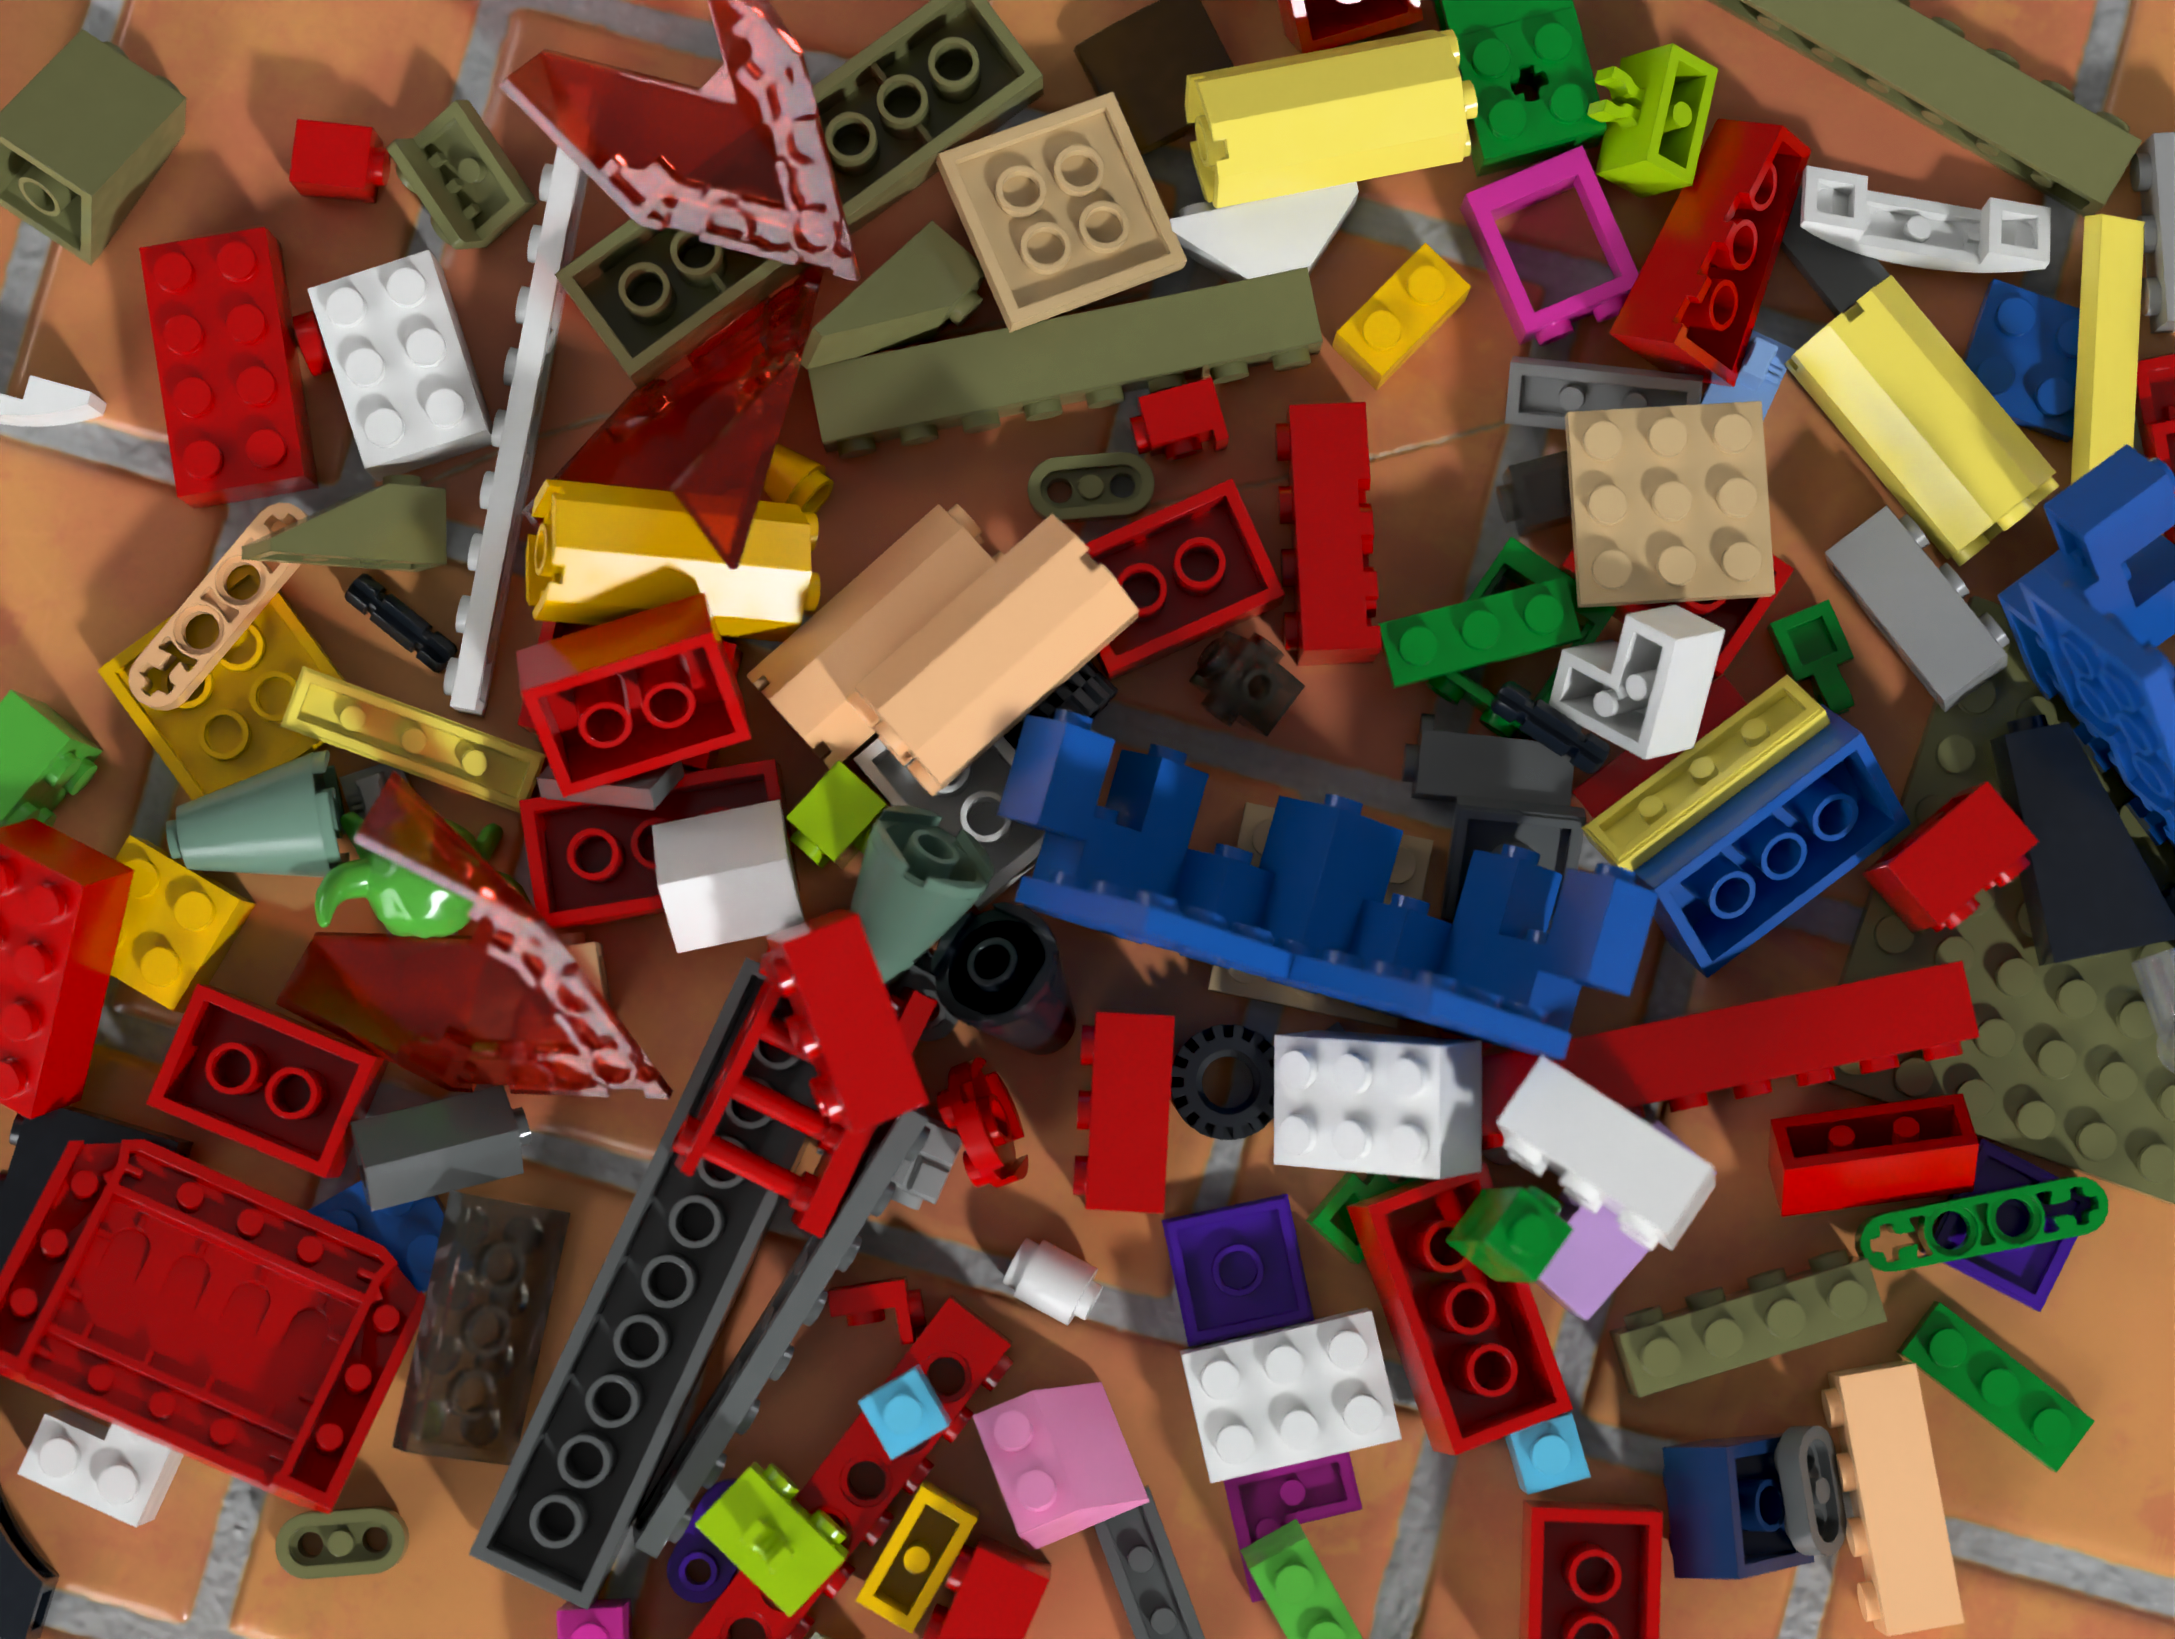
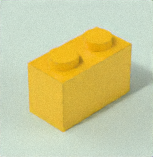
M1425 242L1336 332L1332 348L1377 391L1465 302L1471 286Z
M924 1479L855 1601L912 1634L977 1522L980 1511Z

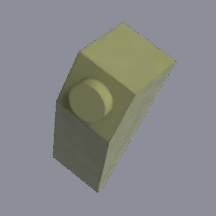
M934 221L929 222L813 327L798 358V362L806 369H811L933 339L951 322L957 327L962 326L975 313L983 301V298L977 294L985 278L979 261Z
M415 475L384 476L383 485L356 493L242 546V560L419 572L446 565V488L421 486V477Z

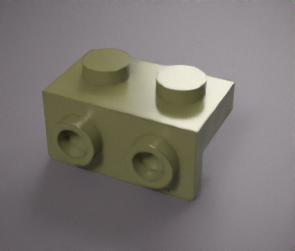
M455 100L414 138L395 139L387 146V151L397 164L396 173L399 179L410 191L418 195L431 215L430 222L436 234L456 250L486 248L538 203L469 100Z

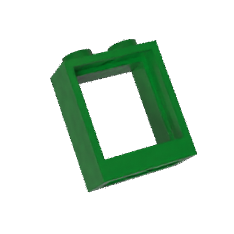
M1513 537L1509 538L1467 600L1470 601L1489 596L1503 575L1520 587L1566 576L1579 627L1582 628L1580 630L1582 639L1579 642L1572 643L1569 648L1594 643L1617 610L1615 606L1578 608L1576 580ZM1559 663L1533 701L1540 698L1549 704ZM1462 672L1429 679L1426 682V686L1449 703L1458 705L1460 700L1463 699L1483 712L1478 719L1479 722L1497 736L1513 738L1516 735L1524 740L1529 737V735L1518 729L1519 722L1514 720L1509 723L1495 714L1490 708L1495 695Z

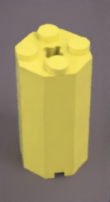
M1432 29L1187 75L1185 94L1187 124L1195 123L1196 141H1191L1190 146L1193 163L1205 200L1208 203L1213 202L1215 208H1222L1463 161V157L1470 156L1471 140L1467 120L1477 117L1478 103L1471 80L1462 81L1458 69L1460 51L1455 32L1452 29L1438 32Z
M1890 275L1859 298L1857 304L1829 322L1799 348L1784 365L1946 559L1952 557L1960 567L1988 545L1989 541L2002 531L2005 532L2033 510L2039 502L2056 490L2059 484L2052 477L2056 471L1894 277Z

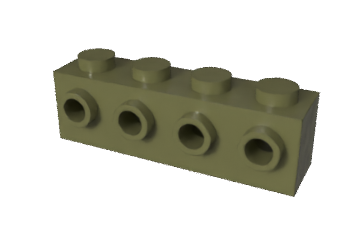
M1839 1249L1808 1259L1811 1268L1809 1270L1786 1276L1784 1268H1777L1748 1277L1749 1288L1725 1295L1722 1287L1711 1288L1685 1297L1688 1307L1663 1314L1661 1306H1654L1623 1316L1626 1326L1610 1330L1609 1333L1628 1393L1640 1398L1887 1322L1868 1258L1848 1257L1846 1249Z

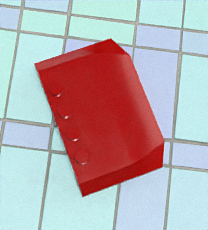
M122 1139L121 1143L84 1144V1141H69L0 1273V1374L296 1505L331 1514L430 1301L422 1291L419 1293L398 1268V1262L385 1246L148 1140Z

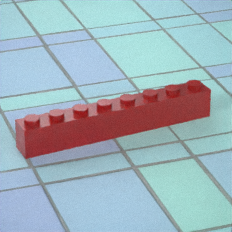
M1962 960L1571 1038L1565 1058L1561 1059L1560 1062L1549 1060L1639 1119L1646 1118L1643 1105L1668 1100L1672 1113L1709 1105L1707 1092L1732 1088L1734 1100L1772 1093L1770 1081L1772 1079L1795 1075L1797 1086L1802 1087L1836 1080L1834 1067L1859 1062L1862 1075L1900 1067L1897 1054L1922 1050L1924 1062L1962 1055L1961 1042L1980 1036ZM1515 1050L1482 1056V1150L1503 1147L1505 1139L1497 1121L1540 1059L1539 1056Z

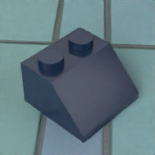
M1783 1433L1706 1439L1663 1447V1482L1667 1491L1670 1523L1669 1547L1673 1555L1675 1578L1740 1580L1814 1562V1556L1803 1555L1795 1549L1785 1531V1507L1781 1481L1774 1463L1775 1448Z

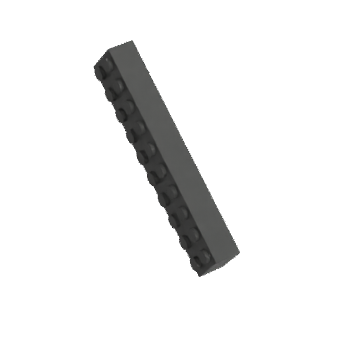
M747 957L468 1554L586 1610L599 1598L783 1199V1196L703 1158L700 1159L691 1177L677 1169L674 1163L679 1154L671 1151L673 1140L685 1117L690 1115L697 1119L766 976L758 973L760 963ZM781 994L771 1016L785 1022L786 1017L795 1013L789 997H783ZM759 1039L742 1075L819 1111L808 1082L809 1079L818 1076L815 1066ZM731 1098L713 1133L794 1173L811 1139L810 1136Z

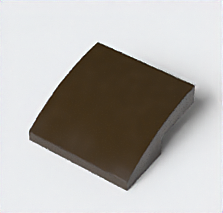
M1159 0L1096 33L1078 44L1074 49L1097 97L1110 92L1114 93L1141 155L1184 137L1188 129L1195 126V123L1187 124L1185 94L1187 75L1234 67L1201 0Z

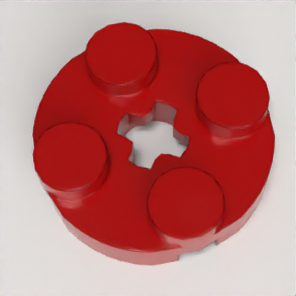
M977 1057L953 1066L950 1069L948 1089L938 1092L937 1103L945 1124L950 1129L957 1128L966 1150L963 1152L964 1167L972 1184L977 1188L986 1184L999 1188L1021 1180L1027 1175L1029 1166L1028 1154L1016 1158L1013 1142L1025 1137L1019 1114L1005 1083L996 1071L984 1075L981 1069L987 1061L982 1057Z

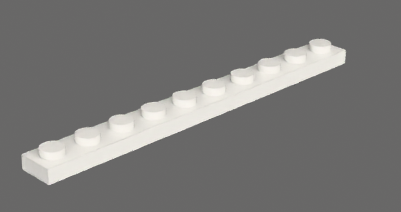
M569 84L566 103L557 102L553 112L551 139L558 141L554 164L546 163L544 165L540 179L539 199L540 201L547 202L542 226L533 225L528 241L527 260L528 262L535 263L531 286H522L517 298L515 321L517 324H523L519 348H509L504 366V385L511 386L507 410H497L492 428V446L499 448L495 472H485L480 490V508L487 509L483 534H473L469 547L467 565L468 570L475 571L471 596L462 595L457 609L455 628L457 633H463L459 658L451 657L449 659L444 677V695L451 696L450 707L460 713L485 717L566 292L555 274L571 263L573 259L602 108L596 91L592 88Z

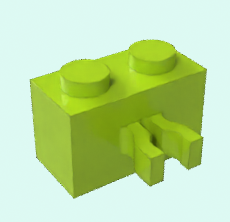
M1671 43L1621 58L1619 68L1611 66L1597 70L1595 83L1609 90L1612 101L1604 99L1589 104L1587 115L1599 122H1607V130L1603 137L1595 174L1640 198L1693 186L1718 68Z
M838 760L786 817L797 829L789 839L819 867L823 868L832 860L843 870L859 851L863 854L865 853L873 823L880 818L882 812L889 806Z
M755 1461L696 1522L695 1526L774 1603L791 1617L846 1559L849 1551L841 1545V1542L847 1535L822 1510L818 1509L813 1516L793 1498L800 1491L799 1488L781 1469L771 1463L764 1470Z

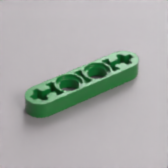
M2061 1177L1877 1213L1867 1217L1858 1226L1855 1234V1250L1858 1257L1868 1258L1871 1268L1883 1272H1897L2086 1235L2096 1231L2105 1222L2108 1214V1198L2104 1189L2091 1179L2086 1177ZM2074 1187L2078 1196L2089 1197L2091 1208L2081 1211L2082 1222L2077 1223L2074 1215L2058 1214L2047 1216L2046 1218L2052 1229L2044 1231L2045 1212L2036 1196L2037 1193L2044 1192L2043 1204L2048 1205L2070 1200V1189ZM2009 1199L2021 1201L2029 1212V1224L2026 1230L2015 1237L2005 1235L1996 1223L1998 1207ZM1947 1211L1959 1214L1966 1224L1964 1241L1952 1249L1941 1247L1935 1241L1932 1234V1226L1935 1219ZM1919 1216L1917 1224L1918 1237L1926 1251L1925 1255L1917 1256L1918 1244L1915 1243L1892 1248L1893 1259L1886 1261L1883 1252L1872 1251L1870 1240L1880 1237L1879 1226L1886 1224L1889 1233L1904 1234L1914 1232L1915 1229L1910 1222V1218Z

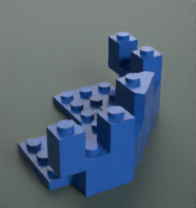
M2126 444L2043 505L2059 550L1999 593L1998 598L2033 683L2046 700L2051 699L2056 694L2060 696L2069 711L2080 723L2072 730L2082 748L2099 771L2103 773L2113 767L2124 784L2130 789L2135 797L2125 803V805L2153 843L2158 846L2168 840L2175 849V667H2172L2166 656L2156 648L2175 634V544L2161 535L2175 525V475L2159 458L2154 457L2149 460Z
M1055 709L1053 719L1026 715L997 813V816L1045 832L1032 878L1022 876L1015 901L1024 904V907L1142 945L1146 943L1177 952L1180 956L1229 970L1233 968L1248 974L1267 978V981L1315 995L1319 993L1354 1003V1006L1402 1020L1406 1018L1425 1025L1443 1029L1442 1031L1472 1040H1482L1484 1043L1539 1057L1544 1056L1547 1059L1559 1062L1566 1055L1571 1033H1568L1581 986L1630 997L1659 895L1634 885L1636 873L1600 862H1597L1594 873L1567 868L1548 934L1547 929L1563 874L1539 866L1541 854L1518 846L1503 844L1500 854L1474 849L1454 921L1451 924L1428 916L1431 904L1415 898L1393 893L1390 904L1383 903L1404 831L1362 816L1363 804L1333 794H1326L1323 804L1279 796L1259 867L1251 865L1253 853L1229 845L1216 843L1213 854L1188 849L1209 774L1186 766V753L1157 744H1150L1148 754L1122 749L1105 807L1097 805L1115 739L1090 731L1093 719L1066 710Z

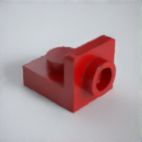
M907 1276L833 1287L827 1291L831 1317L846 1315L848 1326L885 1321L884 1309L895 1307L901 1345L914 1344L916 1341L915 1328L926 1327L921 1289L909 1290Z

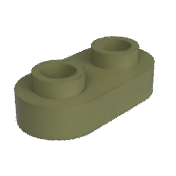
M1129 452L1055 457L1043 461L1033 470L1028 482V497L1031 507L1039 517L1045 520L1053 514L1063 524L1131 518L1140 514L1150 504L1154 493V475L1144 459ZM1118 477H1127L1134 483L1135 490L1130 496L1120 498L1112 493L1110 489L1111 483ZM1057 482L1066 483L1072 490L1071 497L1063 503L1053 502L1047 494L1052 484Z
M383 1506L333 1509L331 1514L309 1511L291 1518L282 1526L276 1538L275 1550L277 1559L283 1569L292 1576L301 1579L377 1574L395 1566L404 1557L409 1545V1531L405 1521L397 1512ZM371 1527H379L386 1532L388 1541L383 1550H375L369 1546L367 1532ZM307 1532H314L321 1537L323 1549L319 1555H311L304 1550L302 1541Z

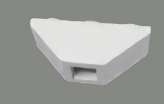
M1357 182L1218 209L1213 206V202H1200L1181 208L1179 210L1180 217L1171 218L1170 223L1172 231L1176 233L1184 253L1230 283L1306 267L1310 276L1353 210L1359 190Z

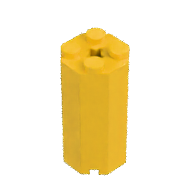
M552 479L544 481L534 499L531 517L544 518L537 535L528 534L526 546V600L529 606H535L532 611L535 620L601 625L705 592L722 637L784 642L800 628L804 610L815 611L818 606L821 587L820 577L818 573L811 571V552L814 551L818 539V517L815 513L802 512L798 504Z

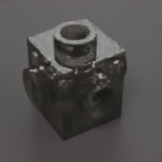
M1226 631L1221 638L1212 641L1201 653L1197 662L1198 669L1189 680L1191 684L1206 695L1200 705L1219 721L1229 727L1237 721L1242 726L1266 737L1305 687L1303 683L1279 664L1284 657L1282 651L1255 632L1247 639Z

